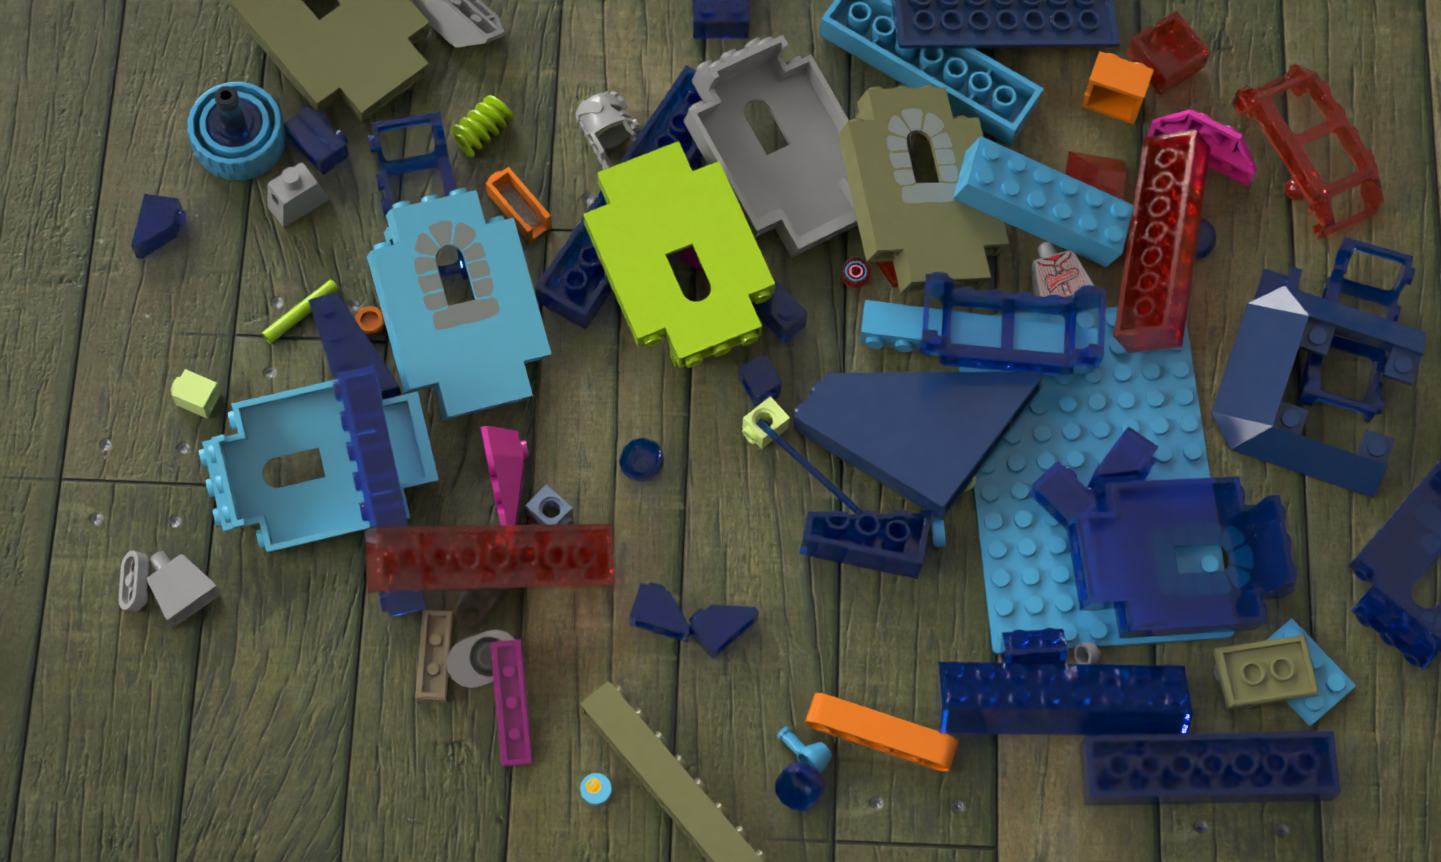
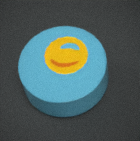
M593 773L583 779L580 792L582 799L587 804L601 806L610 799L612 787L606 776L600 773Z

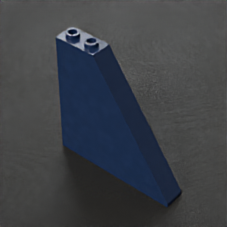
M1039 372L827 373L822 381L818 380L813 385L807 400L800 402L793 412L794 430L943 520L1040 392L1043 374Z

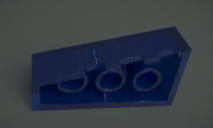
M921 510V513L894 511V513L876 514V511H864V514H849L848 511L808 512L799 554L918 579L923 564L932 510Z

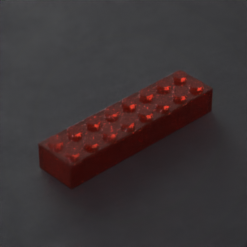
M1197 129L1144 138L1113 337L1128 353L1183 346L1211 147Z
M612 524L376 527L365 531L367 594L594 588L615 585Z

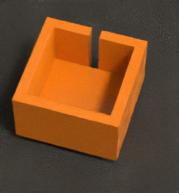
M1099 51L1081 107L1134 125L1154 69L1148 68L1139 62L1133 63L1121 59L1112 53L1106 54Z

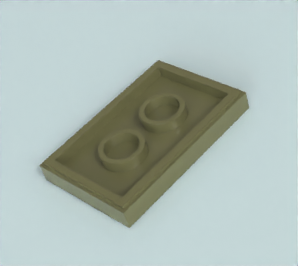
M1305 635L1215 648L1213 651L1227 710L1319 695Z

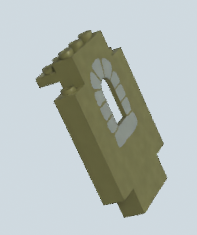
M926 85L920 88L899 86L894 89H883L880 86L867 89L857 102L858 115L853 120L848 121L838 134L866 262L893 261L900 293L979 289L991 278L986 256H997L1009 245L1004 221L953 199L965 153L980 136L983 137L979 118H967L964 115L953 118L946 87L934 88L933 85ZM920 133L930 142L939 182L916 183L907 147L908 134Z

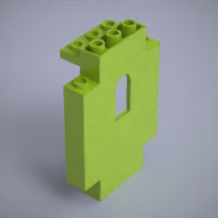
M679 141L598 172V184L607 205L584 213V225L638 348L644 345L652 347L660 343L662 338L666 337L674 366L679 368L687 366L691 368L704 361L703 358L711 355L715 357L722 356L728 353L733 346L739 344L746 346L757 341L758 337L761 336L762 325L752 302L755 301L756 304L769 300L775 292V282L720 161L692 171ZM692 245L711 286L709 296L699 302L690 301L683 295L666 257Z

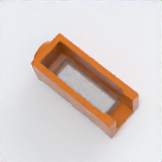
M509 167L502 172L497 171L489 177L486 182L487 196L496 203L508 219L514 218L516 228L524 236L528 244L552 229L551 215Z

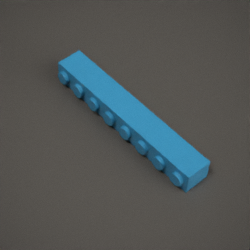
M865 300L859 344H866L867 347L873 349L890 347L895 348L899 352H911L914 350L922 351L930 356L946 354L953 355L961 360L978 358L983 359L987 363L1002 361L1010 362L1018 367L1034 365L1041 366L1043 369L1050 371L1067 369L1075 374H1086L1088 372L1093 373L1097 363L1100 329Z

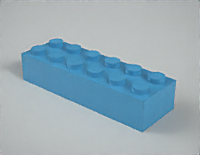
M982 136L965 153L953 195L954 200L1066 250H1071L1075 254L1104 267H1107L1122 254L1134 207L1132 204Z

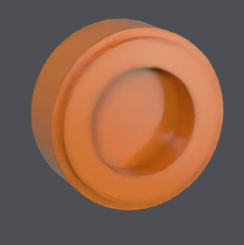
M364 307L355 316L356 328L365 337H375L385 328L383 314L376 307Z

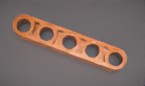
M823 693L814 694L805 720V724L808 727L943 772L950 771L959 743L956 738L948 734Z

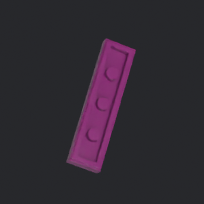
M522 640L490 642L501 767L533 764Z

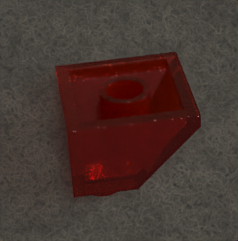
M1072 151L1068 152L1066 175L1118 199H1123L1126 180L1125 160Z

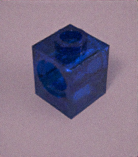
M765 354L739 366L738 379L755 407L770 396L774 401L779 397L782 382Z

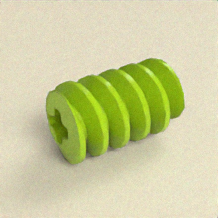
M488 95L484 98L483 103L481 102L476 105L475 110L468 112L467 117L460 119L459 125L455 124L452 126L451 133L458 147L467 156L474 157L475 154L472 147L482 150L483 146L479 140L481 139L489 143L491 139L488 132L497 136L499 131L496 125L505 129L507 124L504 118L513 122L514 115L501 100Z

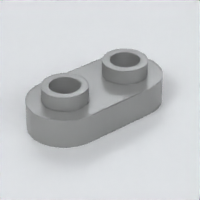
M129 551L122 561L119 605L123 610L137 612L147 603V578L150 571V563L145 553Z

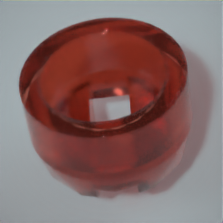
M1295 177L1286 182L1284 191L1289 199L1303 201L1305 178Z

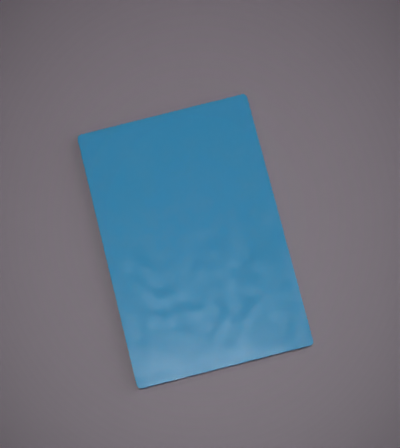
M1178 303L991 315L1100 329L1098 358L1093 373L1075 374L1067 369L1050 371L1043 369L1041 366L1034 365L1018 367L1010 362L1002 361L987 363L983 359L978 358L958 359L959 372H1039L1043 374L1042 389L976 475V483L973 487L993 652L995 654L1072 650L1078 644L1085 642L1095 643L1098 646L1097 648L1231 638L1234 634L1229 595L1228 593L1222 595L1215 594L1212 573L1223 572L1225 575L1221 546H1219L1220 537L1218 545L1207 544L1204 524H1218L1184 306ZM1198 524L1202 526L1205 545H1190L1188 525ZM1176 526H1184L1186 528L1188 545L1173 546L1169 531ZM1153 527H1163L1167 530L1177 575L1175 577L1176 591L1173 594L1162 595L1159 592L1150 543V533ZM1194 574H1209L1213 591L1212 596H1199L1196 593ZM1178 575H1191L1194 588L1193 597H1184L1179 593L1177 586Z

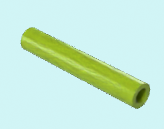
M329 279L262 332L263 337L268 343L272 344L339 291L338 286L333 280Z

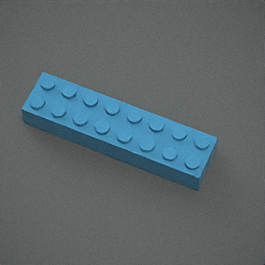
M834 0L821 18L819 36L909 88H920L926 85H933L934 88L946 87L953 114L957 116L964 115L967 118H979L981 129L1010 147L1040 104L1044 88L974 48L899 49L891 0Z

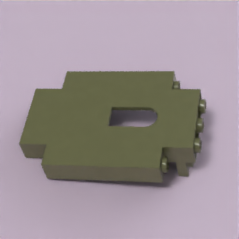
M233 0L231 2L234 16L317 114L341 98L362 123L428 75L429 63L413 44L429 33V21L411 0H337L340 6L320 20L302 0Z

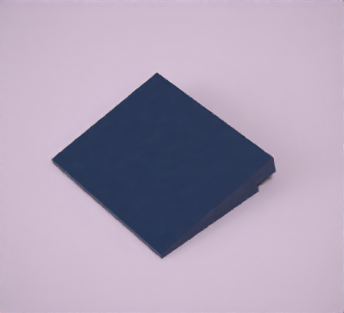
M891 0L899 49L1119 47L1120 45L1114 0Z

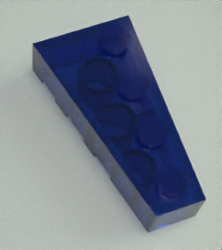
M337 291L308 300L333 379L336 380L375 371L382 400L401 396L400 386Z

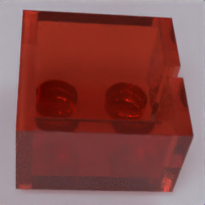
M1176 10L1158 21L1155 28L1150 26L1133 36L1126 54L1133 63L1139 62L1148 68L1154 69L1149 83L1159 95H1162L1204 69L1211 51Z

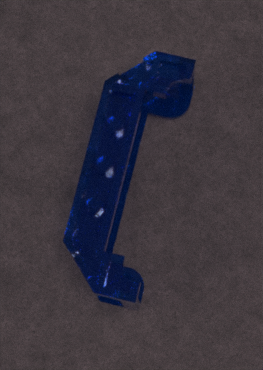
M440 111L371 124L373 135L368 136L371 153L377 152L381 173L376 174L379 191L385 190L386 199L381 200L384 217L393 209L389 178L393 175L437 168L440 171L445 197L450 196L449 192L456 190ZM421 124L431 125L435 145L432 153L392 161L384 158L379 136L381 132ZM456 248L457 262L438 266L439 275L443 277L462 274V279L468 280L469 276L463 255Z
M1344 237L1335 255L1333 270L1325 283L1322 298L1337 303L1339 293L1378 303L1385 307L1383 318L1397 322L1401 312V305H1397L1399 295L1405 284L1410 285L1415 274V268L1411 267L1414 256ZM1354 250L1402 264L1391 290L1380 289L1344 278ZM1333 335L1330 343L1331 348L1369 358L1372 361L1365 398L1363 401H1358L1320 390L1322 382H1320L1321 374L1319 373L1323 357L1308 352L1299 387V392H1302L1300 403L1312 406L1315 401L1326 402L1363 413L1364 422L1370 423L1375 414H1381L1385 398L1381 397L1383 382H1379L1388 358V356H1385L1386 351Z
M943 272L926 274L923 285V319L919 352L922 354H939V362L945 366L1012 372H1039L1041 374L1057 376L1073 374L1075 366H1087L1089 370L1099 368L1104 357L1106 289L1085 285L1074 292L1072 299H1066L1060 295L1034 296V294L1029 292L1009 294L997 289L987 292L975 291L971 287L954 289L955 281L948 274ZM930 295L942 303L941 336L938 335V330H928ZM960 306L999 310L1002 313L1000 348L952 344L950 337L952 308ZM1099 307L1097 344H1089L1086 348L1076 349V316L1083 311ZM1016 312L1062 316L1065 320L1063 353L1013 349L1014 314Z

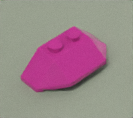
M1191 109L1156 118L1150 127L1147 137L1248 187L1250 186L1257 172V167L1244 135L1237 132L1235 128L1228 125L1224 126L1212 120L1207 114L1198 113Z

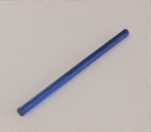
M762 419L756 423L759 428L866 524L872 520Z

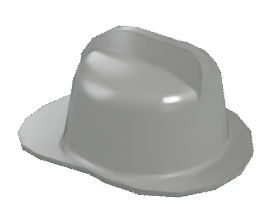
M490 630L455 644L449 652L447 659L450 676L459 685L468 688L480 687L493 682L490 642L515 640L514 637L504 631Z

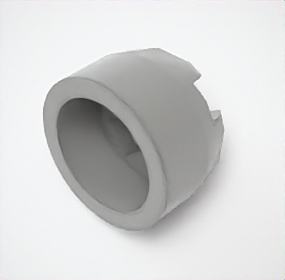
M1091 642L1078 644L1074 649L1076 663L1082 668L1097 664L1101 658V651L1098 650V646Z

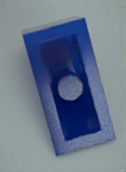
M144 194L131 245L136 258L143 259L177 238L179 228L184 227L186 221V211L183 210L178 198Z
M650 582L648 585L641 583L630 614V626L688 643L690 627L670 591H666L664 586Z
M711 605L705 611L701 608L689 619L688 634L714 659L758 620L759 611L755 607Z

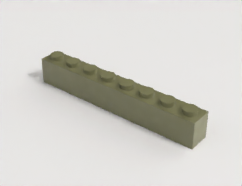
M607 681L580 703L581 713L708 862H770L761 850L758 849L755 852L748 844L750 838L739 825L734 827L727 819L730 815L720 802L715 804L707 796L709 790L699 778L694 780L688 774L687 770H689V767L682 757L678 754L674 757L667 749L669 743L659 731L653 733L647 726L649 720L639 708L634 710L627 702L629 697L621 686L617 685L614 687L610 681Z

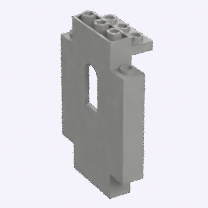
M781 35L775 39L772 36L763 40L755 38L739 51L731 49L724 53L721 59L713 63L711 60H707L697 66V71L691 81L703 101L695 103L688 109L689 112L684 119V123L707 164L710 165L720 161L754 238L775 228L788 253L793 258L858 226L838 138L839 132L849 120L812 55L804 58L796 56L785 63L782 54L787 48L788 43L784 36ZM754 101L765 104L789 145L766 155L745 118V106Z

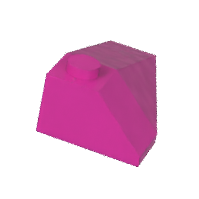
M484 426L480 427L507 559L514 557L525 472L524 458H528L529 454L526 440L520 441L518 431Z

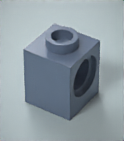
M547 484L525 505L527 516L552 538L559 532L563 534L573 523V507ZM548 509H556L560 512L554 518H548L544 515Z

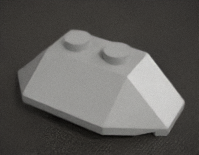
M413 0L414 5L429 21V26L433 27L454 47L484 44L502 37L505 33L499 16L480 0Z

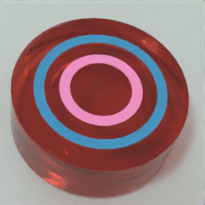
M851 258L843 264L841 279L846 286L861 288L869 281L870 267L863 259Z

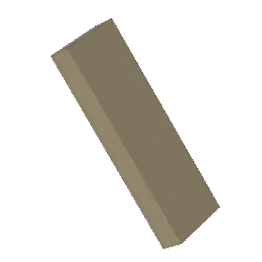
M423 609L415 694L416 701L447 703L449 682L447 659L452 646L453 611Z

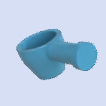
M788 726L781 729L777 734V738L783 741L796 754L800 766L807 774L817 777L824 771L832 757L829 748L824 743L818 742L805 746L791 732Z

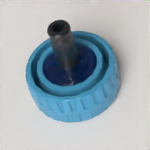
M244 82L220 84L203 93L191 108L187 121V132L192 150L204 169L214 176L231 181L253 179L266 173L282 156L286 145L284 118L274 98L261 87Z

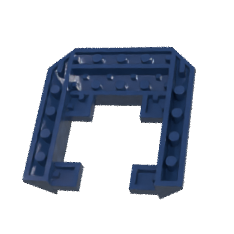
M1288 286L1278 288L1247 303L1211 411V415L1229 449L1374 498L1387 470V463L1395 439L1366 429L1357 454L1301 436L1309 410L1281 400L1298 349L1325 357L1328 353L1333 334L1388 351L1389 355L1382 377L1411 386L1421 356L1425 351L1426 332Z

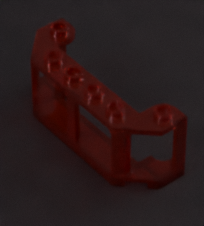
M1293 64L1282 77L1255 89L1245 86L1237 90L1232 105L1238 114L1248 110L1246 115L1249 119L1255 116L1311 204L1308 213L1310 215L1314 214L1319 221V224L1311 228L1318 240L1366 219L1379 211L1384 202V196L1375 157L1369 149H1366L1360 140L1358 130L1351 126L1345 116L1343 107L1336 103L1330 93L1328 84L1321 80L1317 72L1298 64ZM1290 88L1298 97L1305 95L1308 91L1325 117L1326 122L1300 134H1294L1272 102L1271 97ZM1334 132L1359 171L1327 184L1322 180L1306 155L1303 146ZM1362 184L1360 192L1368 209L1335 224L1331 198Z

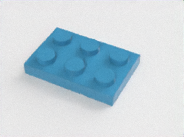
M1291 618L1267 640L1305 635L1319 695L1286 702L1311 727L1352 691L1356 685Z

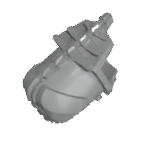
M607 91L591 96L580 103L576 112V120L580 123V127L584 131L585 137L589 140L590 146L593 147V151L597 155L599 163L602 164L603 170L608 169L609 165L612 164L607 152L620 147L630 138L632 141H638L639 132L642 130L638 121L632 119L630 114L624 111V109L628 108V105L624 98L615 91Z

